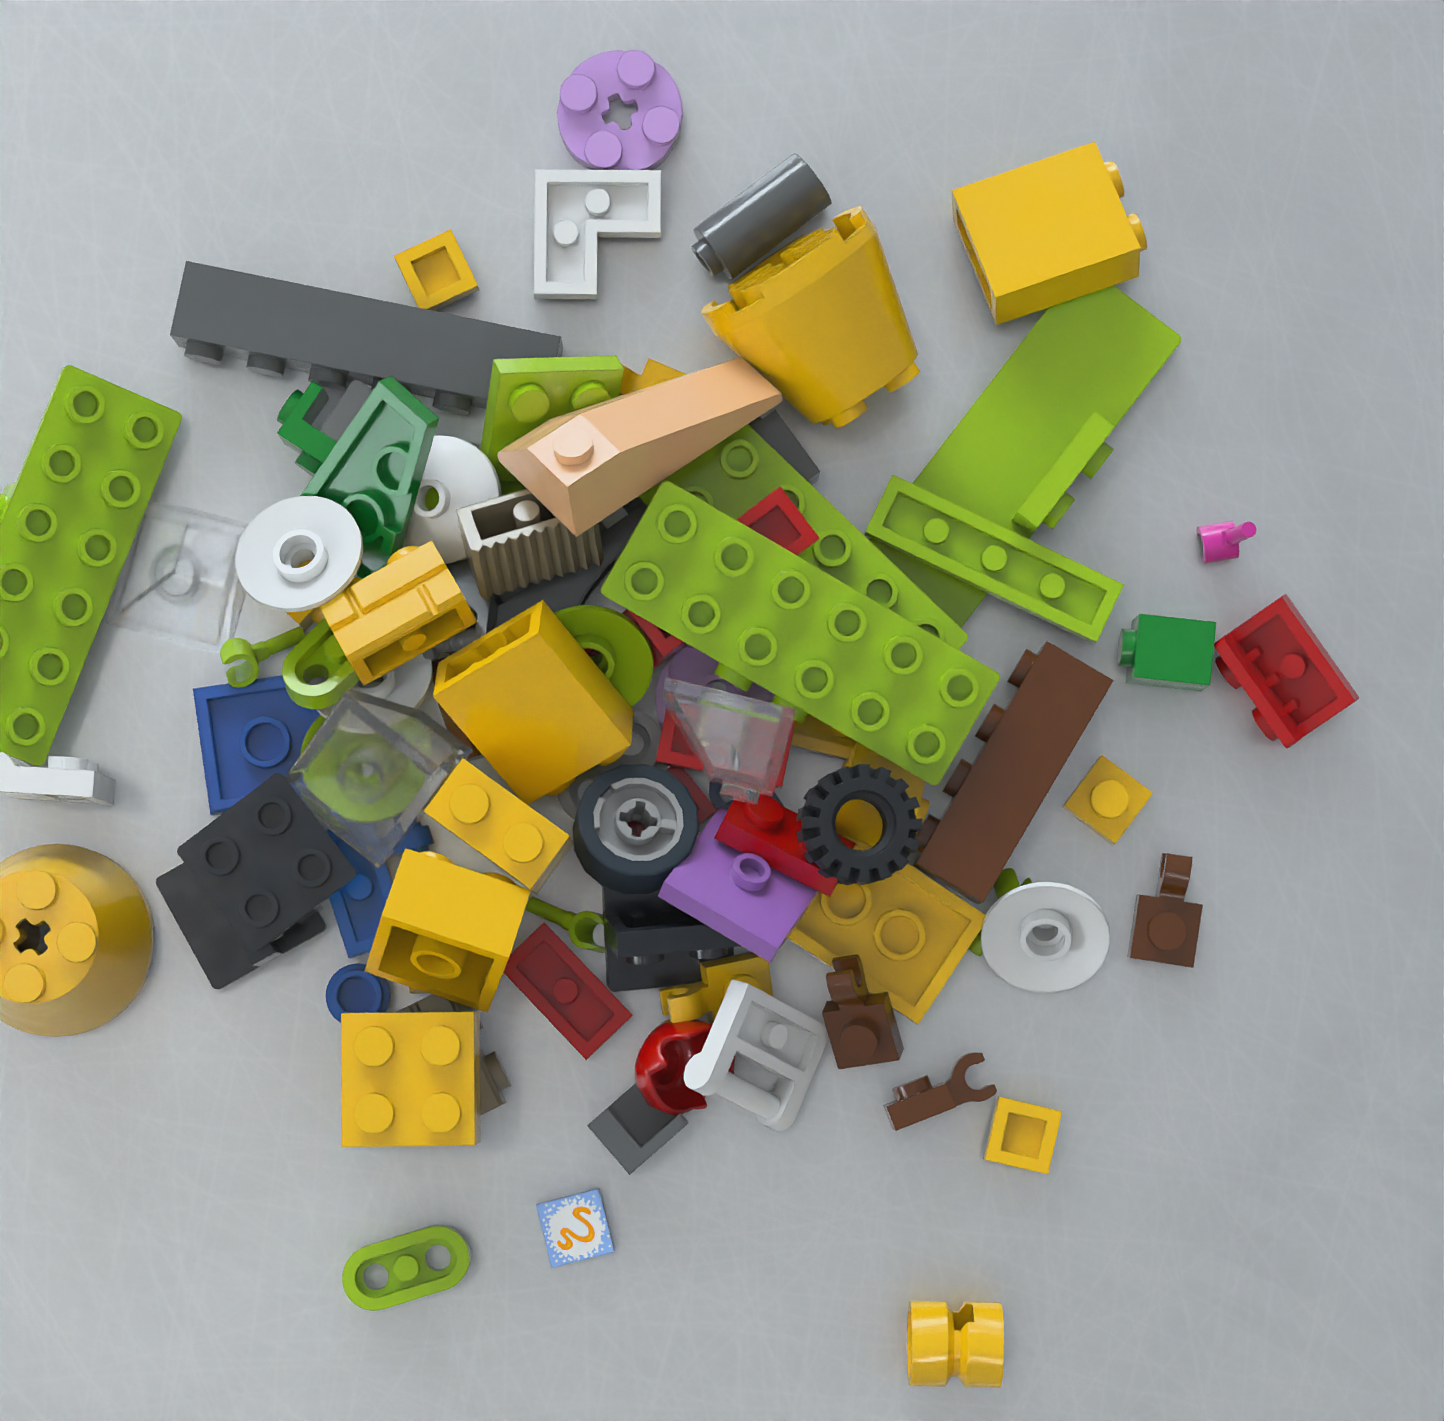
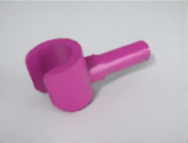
M1233 521L1198 526L1197 536H1201L1204 556L1201 557L1202 563L1206 564L1239 558V543L1256 534L1254 523L1245 522L1235 527Z

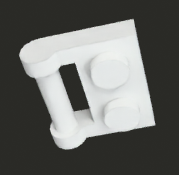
M0 752V792L16 799L114 805L116 780L98 773L99 764L89 763L88 759L49 756L48 768L33 767L20 760H14L9 755Z
M732 979L702 1051L694 1055L685 1067L684 1082L687 1087L702 1095L716 1094L756 1114L759 1123L776 1132H782L793 1124L829 1039L826 1026L748 983ZM735 1054L779 1076L774 1089L766 1091L729 1072L728 1070Z

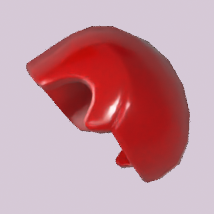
M668 1019L659 1024L647 1036L636 1058L635 1081L649 1106L672 1116H677L680 1113L684 1114L693 1109H705L708 1106L705 1100L706 1095H702L686 1086L684 1071L689 1060L702 1051L711 1030V1024L698 1019L672 1023ZM734 1056L733 1061H732V1063H731V1066H730V1068H729V1070H728L729 1072H731V1073H733V1074H734L735 1056Z

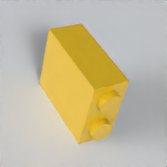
M1096 142L952 190L953 221L996 325L1139 277L1140 252L1147 250L1146 236L1138 216L1135 213L1126 215L1120 198L1124 197V187L1118 168L1113 161L1104 163Z
M541 600L438 662L433 697L520 800L527 805L546 794L548 796H555L563 792L573 783L577 776L597 764L606 766L613 763L631 745L634 710L544 600Z
M462 758L424 810L432 819L537 895L573 847V840L570 835L464 758Z

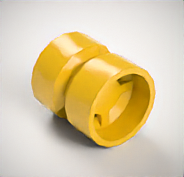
M909 1301L907 1319V1375L909 1386L945 1387L951 1377H958L964 1387L1001 1388L1004 1366V1321L1002 1304L1000 1302H964L959 1311H951L945 1301Z

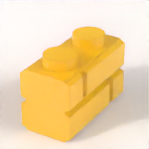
M432 540L420 547L407 546L399 549L391 555L385 567L363 579L354 577L339 595L319 606L345 656L364 686L477 623L465 597Z

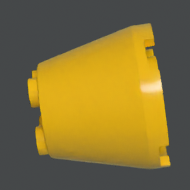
M862 206L846 210L832 219L836 227L827 231L820 228L807 236L803 234L774 252L727 286L729 288L728 293L732 297L731 300L720 305L714 300L705 305L701 310L702 316L714 334L781 392L782 397L812 424L821 422L825 426L833 423L835 428H840L859 417L868 409L864 402L865 398L882 387H885L888 392H892L907 384L920 373L914 362L918 352L877 229Z
M46 844L30 847L0 862V1020L17 1030L34 1035L51 1037L73 1036L92 1031L109 1023L127 1009L138 996L148 978L147 973L153 954V927L155 925L149 903L143 891L133 877L118 863L96 851L69 844ZM48 924L51 931L44 937L48 949L42 953L37 949L41 938L39 926Z

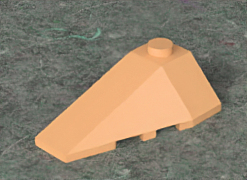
M738 357L549 419L497 453L498 459L510 473L577 537L781 403L782 394L746 360Z

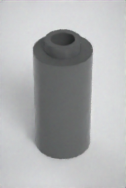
M793 153L696 226L693 231L698 242L692 245L691 249L698 261L712 277L722 272L731 280L831 205V198L810 166L798 154Z

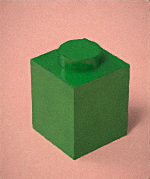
M1139 614L1132 620L1131 629L1122 628L1119 636L1117 666L1127 667L1126 683L1202 691L1209 687L1211 683L1216 622Z

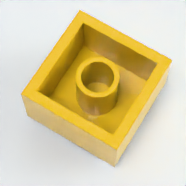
M405 848L380 918L364 972L488 1013L508 962L531 890L517 886L513 880L502 874L493 872L481 874L453 864L449 858L442 854L430 851L419 853Z
M480 1011L341 1013L342 1147L475 1146L480 1143Z

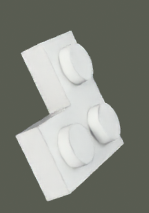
M535 169L534 299H598V237L661 238V170Z

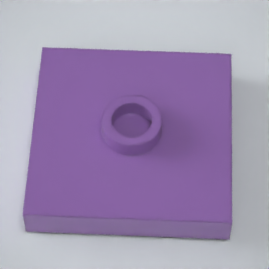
M719 807L696 838L691 855L675 867L666 878L658 897L771 963L819 894V891L771 868L762 857L756 854L742 853L714 839L727 813V810Z

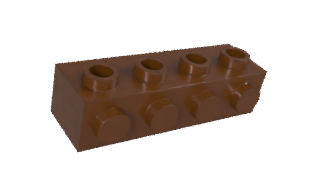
M1048 641L1045 642L1037 654L1026 649L1007 680L1008 683L1017 687L1005 709L993 704L975 734L976 738L985 743L974 762L971 764L961 758L942 792L952 797L940 819L929 813L922 824V830L917 832L915 840L920 841L917 851L920 853L912 866L976 904L983 903L1114 680Z

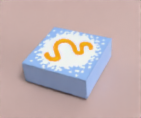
M599 1188L536 1204L552 1268L615 1252Z

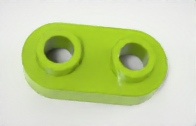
M325 618L289 652L282 665V676L289 697L297 705L307 709H323L334 705L360 680ZM323 677L327 679L318 685H308L314 678Z
M431 1225L369 1244L354 1252L347 1260L342 1273L343 1288L348 1298L355 1305L370 1311L387 1309L445 1291L457 1285L466 1275L471 1261L470 1248L466 1239L459 1231L446 1225ZM442 1245L448 1249L451 1259L446 1268L435 1269L429 1265L427 1252L431 1246ZM379 1264L387 1270L389 1278L384 1287L373 1288L367 1283L365 1272L368 1266Z

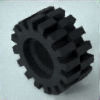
M858 764L853 767L846 766L827 774L817 781L818 784L807 791L803 797L806 800L805 805L798 809L796 820L801 821V830L796 833L798 843L804 842L807 852L803 853L808 863L815 862L820 867L817 871L825 878H836L839 884H859L860 886L891 877V874L902 870L910 862L907 860L908 856L917 851L920 841L915 840L916 832L922 830V818L916 819L914 810L920 807L916 796L909 798L905 791L909 785L902 778L895 780L890 777L892 771L883 767L873 769L870 768V764ZM850 800H863L870 803L881 816L883 824L881 837L868 850L859 851L849 848L840 840L836 832L835 821L837 813Z

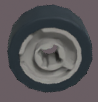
M647 764L617 766L601 773L584 790L572 828L574 852L584 871L601 886L622 894H650L661 889L672 870L691 855L699 832L697 806L687 787L669 772ZM628 822H640L646 829L641 832L640 837L632 836V829L627 825Z

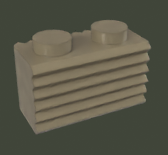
M527 488L455 509L465 548L464 551L479 594L485 599L489 600L493 593L501 596L504 591L514 592L519 586L527 588L530 582L539 584L542 578L551 581L555 574L564 577L566 573H576L581 567L588 570L592 563L601 566L604 561L598 523L576 537Z

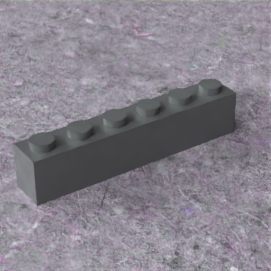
M190 261L185 263L170 336L179 347L185 348L184 356L195 361L219 365L222 363L223 356L246 360V369L273 377H283L285 368L310 373L309 382L313 381L322 387L339 390L346 389L347 381L352 382L354 380L372 386L371 389L374 390L379 381L392 376L411 394L434 398L432 405L434 408L463 415L470 414L471 406L486 409L493 359L562 357L563 353L561 336Z

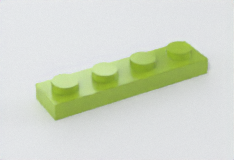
M893 474L864 533L865 536L1092 644L1097 643L1124 584Z

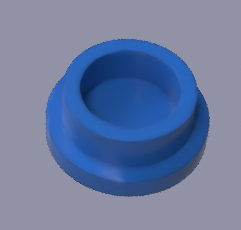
M350 964L342 967L331 977L327 985V1007L332 1016L340 1023L341 1013L386 1012L389 1007L391 993L387 980L364 972L366 964Z

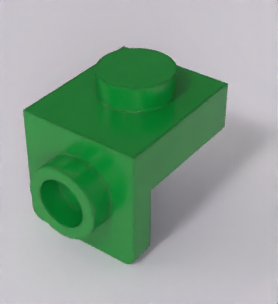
M313 381L304 393L298 389L295 390L286 400L277 417V421L282 424L277 432L278 436L285 445L300 454L294 463L312 476L316 474L337 443L312 426L329 399L324 388Z

